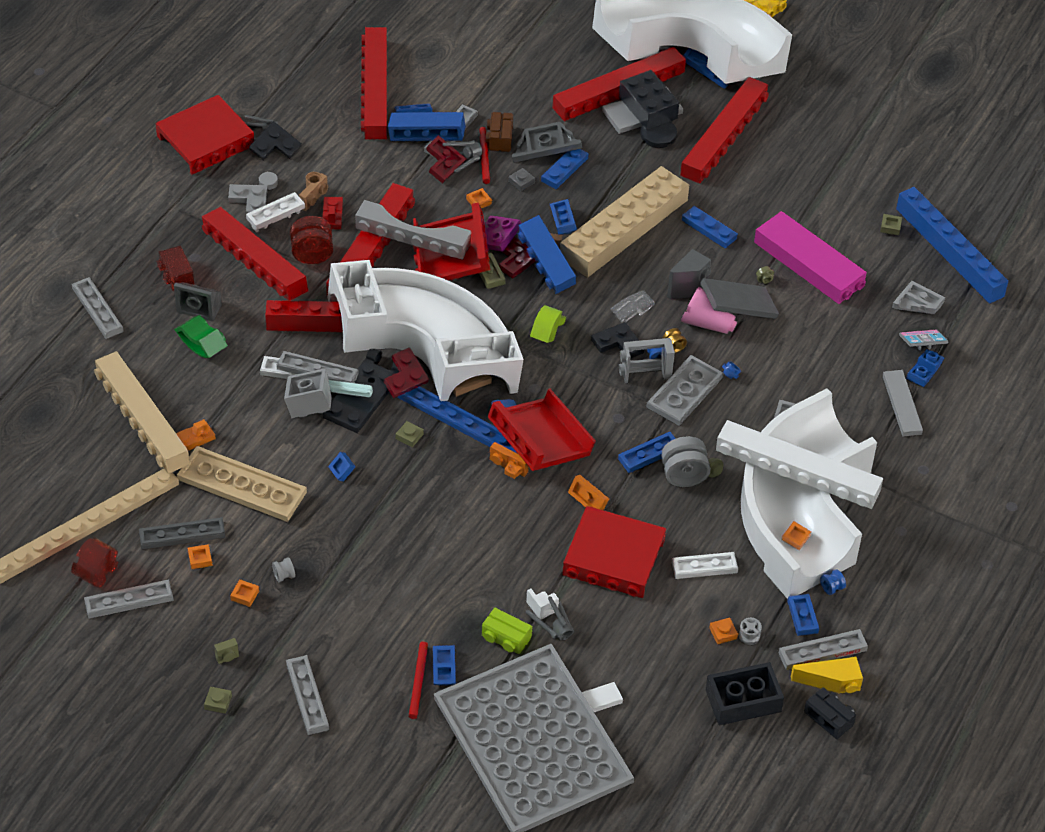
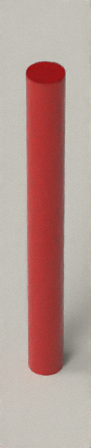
M481 127L479 133L480 146L482 148V180L484 184H489L488 143H486L487 129Z
M420 642L409 710V718L411 719L418 717L428 649L427 642Z

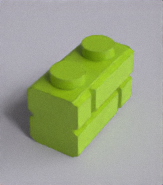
M494 607L489 617L482 624V636L490 643L495 642L501 645L508 652L520 654L532 637V626Z

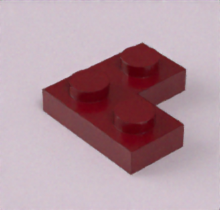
M438 135L427 146L426 150L438 160L430 168L429 173L443 184L455 172V169L465 163L466 158L452 146H443V143L447 142Z
M513 237L502 252L508 257L499 263L501 271L512 279L536 262L534 258H530L527 252V245L522 244L516 237Z
M410 347L392 355V360L399 372L385 378L384 383L393 398L429 382L428 376Z

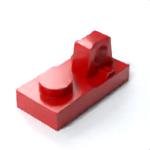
M324 197L322 229H341L343 197Z

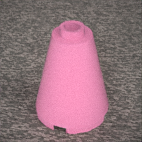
M700 287L694 293L688 304L687 312H684L681 319L683 323L725 334L729 331L733 332L737 321H735L736 316L732 313L714 311L704 289Z

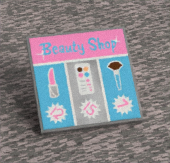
M938 330L899 333V336L910 347L916 346L918 350H921V346L924 345L931 349V345L948 344V340Z

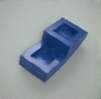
M455 645L433 646L434 685L456 684Z

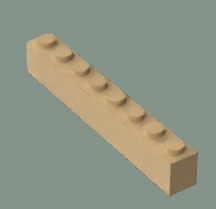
M116 351L95 360L96 369H94L97 379L103 381L106 392H110L114 403L120 405L121 412L124 417L129 418L132 429H137L140 440L146 442L149 453L156 456L159 467H163L169 474L189 465L190 460L187 448Z

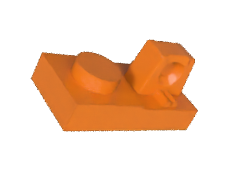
M205 419L194 423L191 428L176 433L188 451L216 439L215 433Z
M496 442L490 446V460L496 465L504 467L505 475L513 479L519 475L523 477L527 475L529 466L519 454Z
M581 475L575 476L568 493L584 507L590 506L604 510L609 498Z

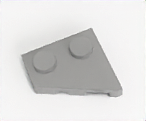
M911 281L893 302L892 308L935 314L943 305L945 297Z

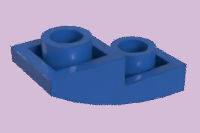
M926 349L918 358L917 364L908 372L906 379L924 387L938 370L944 357Z

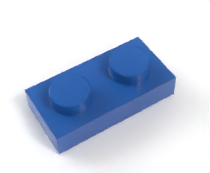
M810 595L788 596L787 602L797 636L817 634L819 626Z

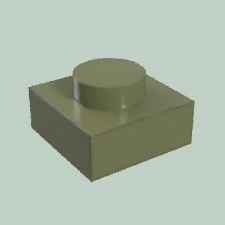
M884 214L880 232L899 235L902 217Z
M406 421L395 434L396 439L413 448L424 435V429Z
M235 638L214 645L218 664L229 662L239 657L238 644Z
M210 687L204 703V709L226 714L232 697V691Z

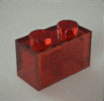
M181 245L159 251L157 265L159 271L164 272V281L166 285H170L172 291H174L175 283L194 285L193 270Z

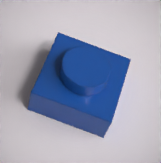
M340 452L328 467L337 480L344 481L353 471L355 465L346 453Z

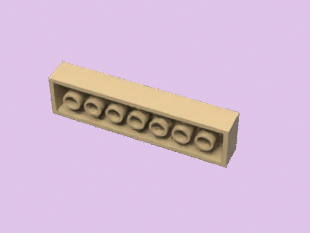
M662 166L560 242V251L571 267L588 278L688 201L689 184Z

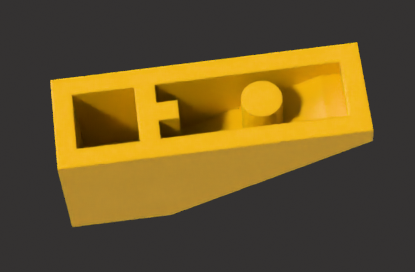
M857 657L793 665L791 681L817 688L824 687L826 690L836 693H854L860 691L863 676Z

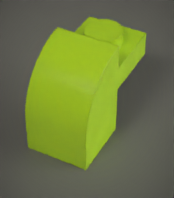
M544 305L535 319L530 337L546 343L554 341L558 326L565 323L566 317L562 316L563 311Z

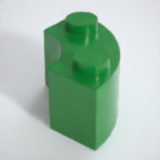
M200 315L189 319L174 329L181 340L194 353L203 358H210L228 346L223 333L209 326L207 321Z

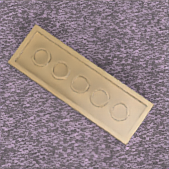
M196 446L189 456L190 464L181 468L177 474L179 481L286 522L289 521L307 493V487L199 446Z

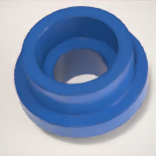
M731 361L727 364L724 363L722 366L724 369L723 373L730 379H738L741 372L740 368Z

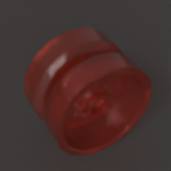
M306 216L292 224L290 228L292 255L296 260L305 264H319L331 257L333 253L332 229L327 220L317 216Z

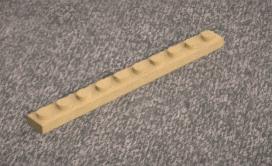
M162 469L0 558V584L178 486L179 479L172 472L168 474L165 469Z

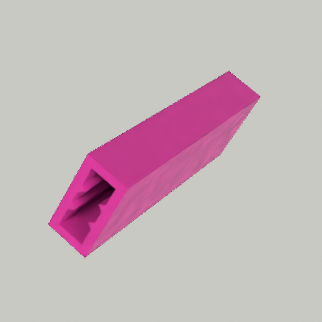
M779 212L756 229L754 243L836 303L840 304L845 299L848 300L854 292L861 290L865 286L866 271L784 212Z

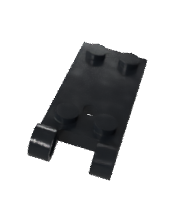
M369 349L365 360L358 367L359 374L355 383L372 386L373 393L371 397L338 393L331 402L330 410L323 413V418L358 434L388 395L389 390L384 383V379L399 372L395 363H393L391 370L378 366L377 364L382 358V351L379 349Z

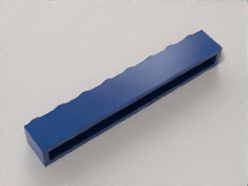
M915 187L899 193L896 209L989 304L1005 297L1008 280Z

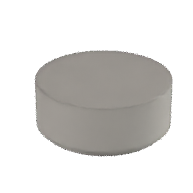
M272 172L262 173L259 176V185H267V190L274 189L278 185L277 175Z

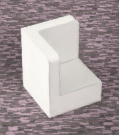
M532 589L527 590L526 602L539 619L555 613L546 592L536 595ZM555 593L549 595L558 607L559 598Z

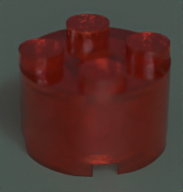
M93 537V539L89 538L79 549L76 556L80 558L77 563L73 562L71 572L91 585L101 588L106 581L105 576L108 572L113 573L118 566V561H116L118 551L96 537Z

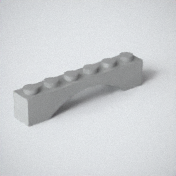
M367 200L363 201L355 215L356 229L462 260L471 245L470 230L456 226L444 228L412 226L393 217L382 205Z

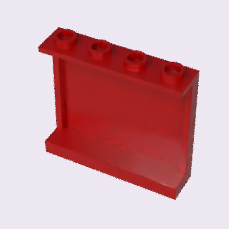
M219 95L156 123L157 137L160 140L166 139L189 164L191 175L249 149V146L254 142V132Z
M479 202L472 204V213L420 226L416 218L413 219L414 226L421 228L456 226L471 231V245L463 260L413 245L417 253L414 255L416 266H418L415 271L431 274L445 280H452L491 270L484 214Z
M551 389L547 390L543 399L505 408L500 401L493 402L488 415L489 420L532 471L590 456L596 442Z
M586 506L563 562V575L571 579L588 582L592 585L606 587L613 591L627 593L630 596L643 598L645 587L658 552L665 542L666 528Z

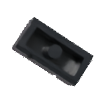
M824 687L811 696L805 704L804 713L837 740L852 728L855 723L856 714L853 708L849 705H844L839 701L834 692L827 691Z

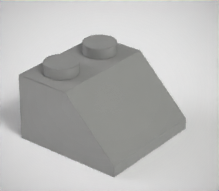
M326 368L288 376L284 400L291 418L305 417L309 414L324 413L330 410L332 397Z

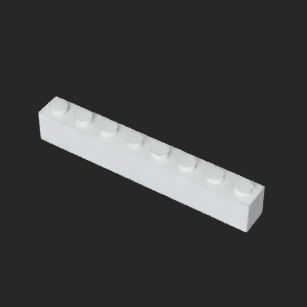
M729 420L726 421L717 438L716 451L759 466L762 469L775 472L783 477L799 481L820 491L836 495L839 498L852 501L860 506L872 509L881 491L882 477Z

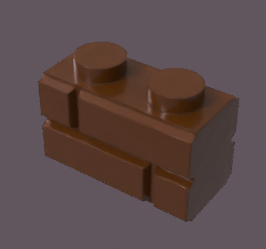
M493 112L491 113V119H487V130H490V132H486V143H489L490 151L501 150L510 152L513 114Z

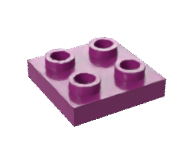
M490 215L485 222L488 249L503 252L519 231V225L522 224L521 221Z

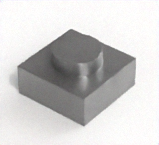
M522 168L509 176V182L518 190L523 191L535 183V177Z

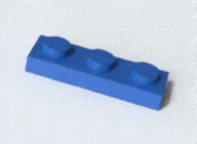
M581 149L567 151L541 176V182L557 189L588 159L589 153Z
M568 199L551 203L550 207L558 235L570 234L577 230Z
M693 206L682 215L683 222L723 248H727L737 239L738 233L696 206Z
M671 432L665 433L619 454L618 460L627 472L631 473L662 459V449L667 443L676 438Z

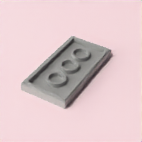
M622 100L602 107L603 113L618 134L642 127V124ZM680 104L678 115L683 114V108Z
M690 355L647 402L646 407L680 426L720 382L724 373Z

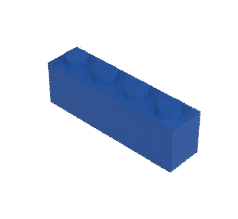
M463 112L391 113L388 125L391 141H433L438 135L445 141H463L466 127Z
M538 215L520 224L518 237L522 244L525 243L527 245V252L530 258L536 260V267L539 273L545 275V282L548 288L553 289L555 294L575 285L576 275L540 216Z

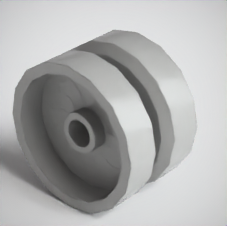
M690 436L679 437L667 443L662 449L661 456L665 466V475L668 482L672 485L690 487L701 483L709 476L711 468L707 458L706 446L702 440Z

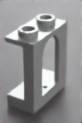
M671 338L624 342L623 350L620 351L622 364H619L620 376L623 375L625 383H628L629 373L662 370L664 380L669 379L673 372L675 354ZM662 348L661 358L630 360L629 352Z

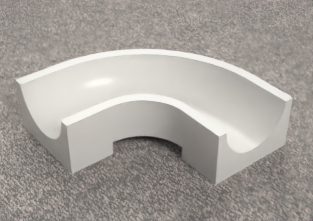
M596 0L592 26L627 61L659 53V46L665 45L683 46L697 50L708 57L707 67L725 84L747 80L748 77L758 78L784 73L792 34L775 19L744 0Z
M370 260L331 263L327 298L329 302L339 303L343 325L344 353L385 348L404 350L410 347L414 355L419 357L428 366L440 401H448L451 392L456 386L469 378L479 375L499 376L505 380L510 394L518 392L524 359L514 332H508L495 312L477 296L455 283L431 274L399 268H372Z
M828 389L783 411L761 431L763 434L871 473L877 442L871 437L858 444L845 433L836 418L832 405V393ZM746 462L741 494V514L744 528L756 553L765 563L764 572L787 599L788 596L799 595L820 584V577L822 575H829L835 569L842 572L856 564L862 533L834 503L828 492L820 491L812 486L802 484L799 481L783 477L775 472ZM793 521L812 531L811 536L800 550L782 540V535Z

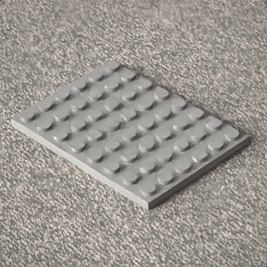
M552 644L434 693L436 703L510 832L527 831L634 783L632 773Z

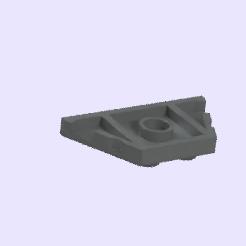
M561 122L524 129L522 138L517 143V151L512 154V160L515 163L583 147L580 139L577 140L573 133L566 129Z

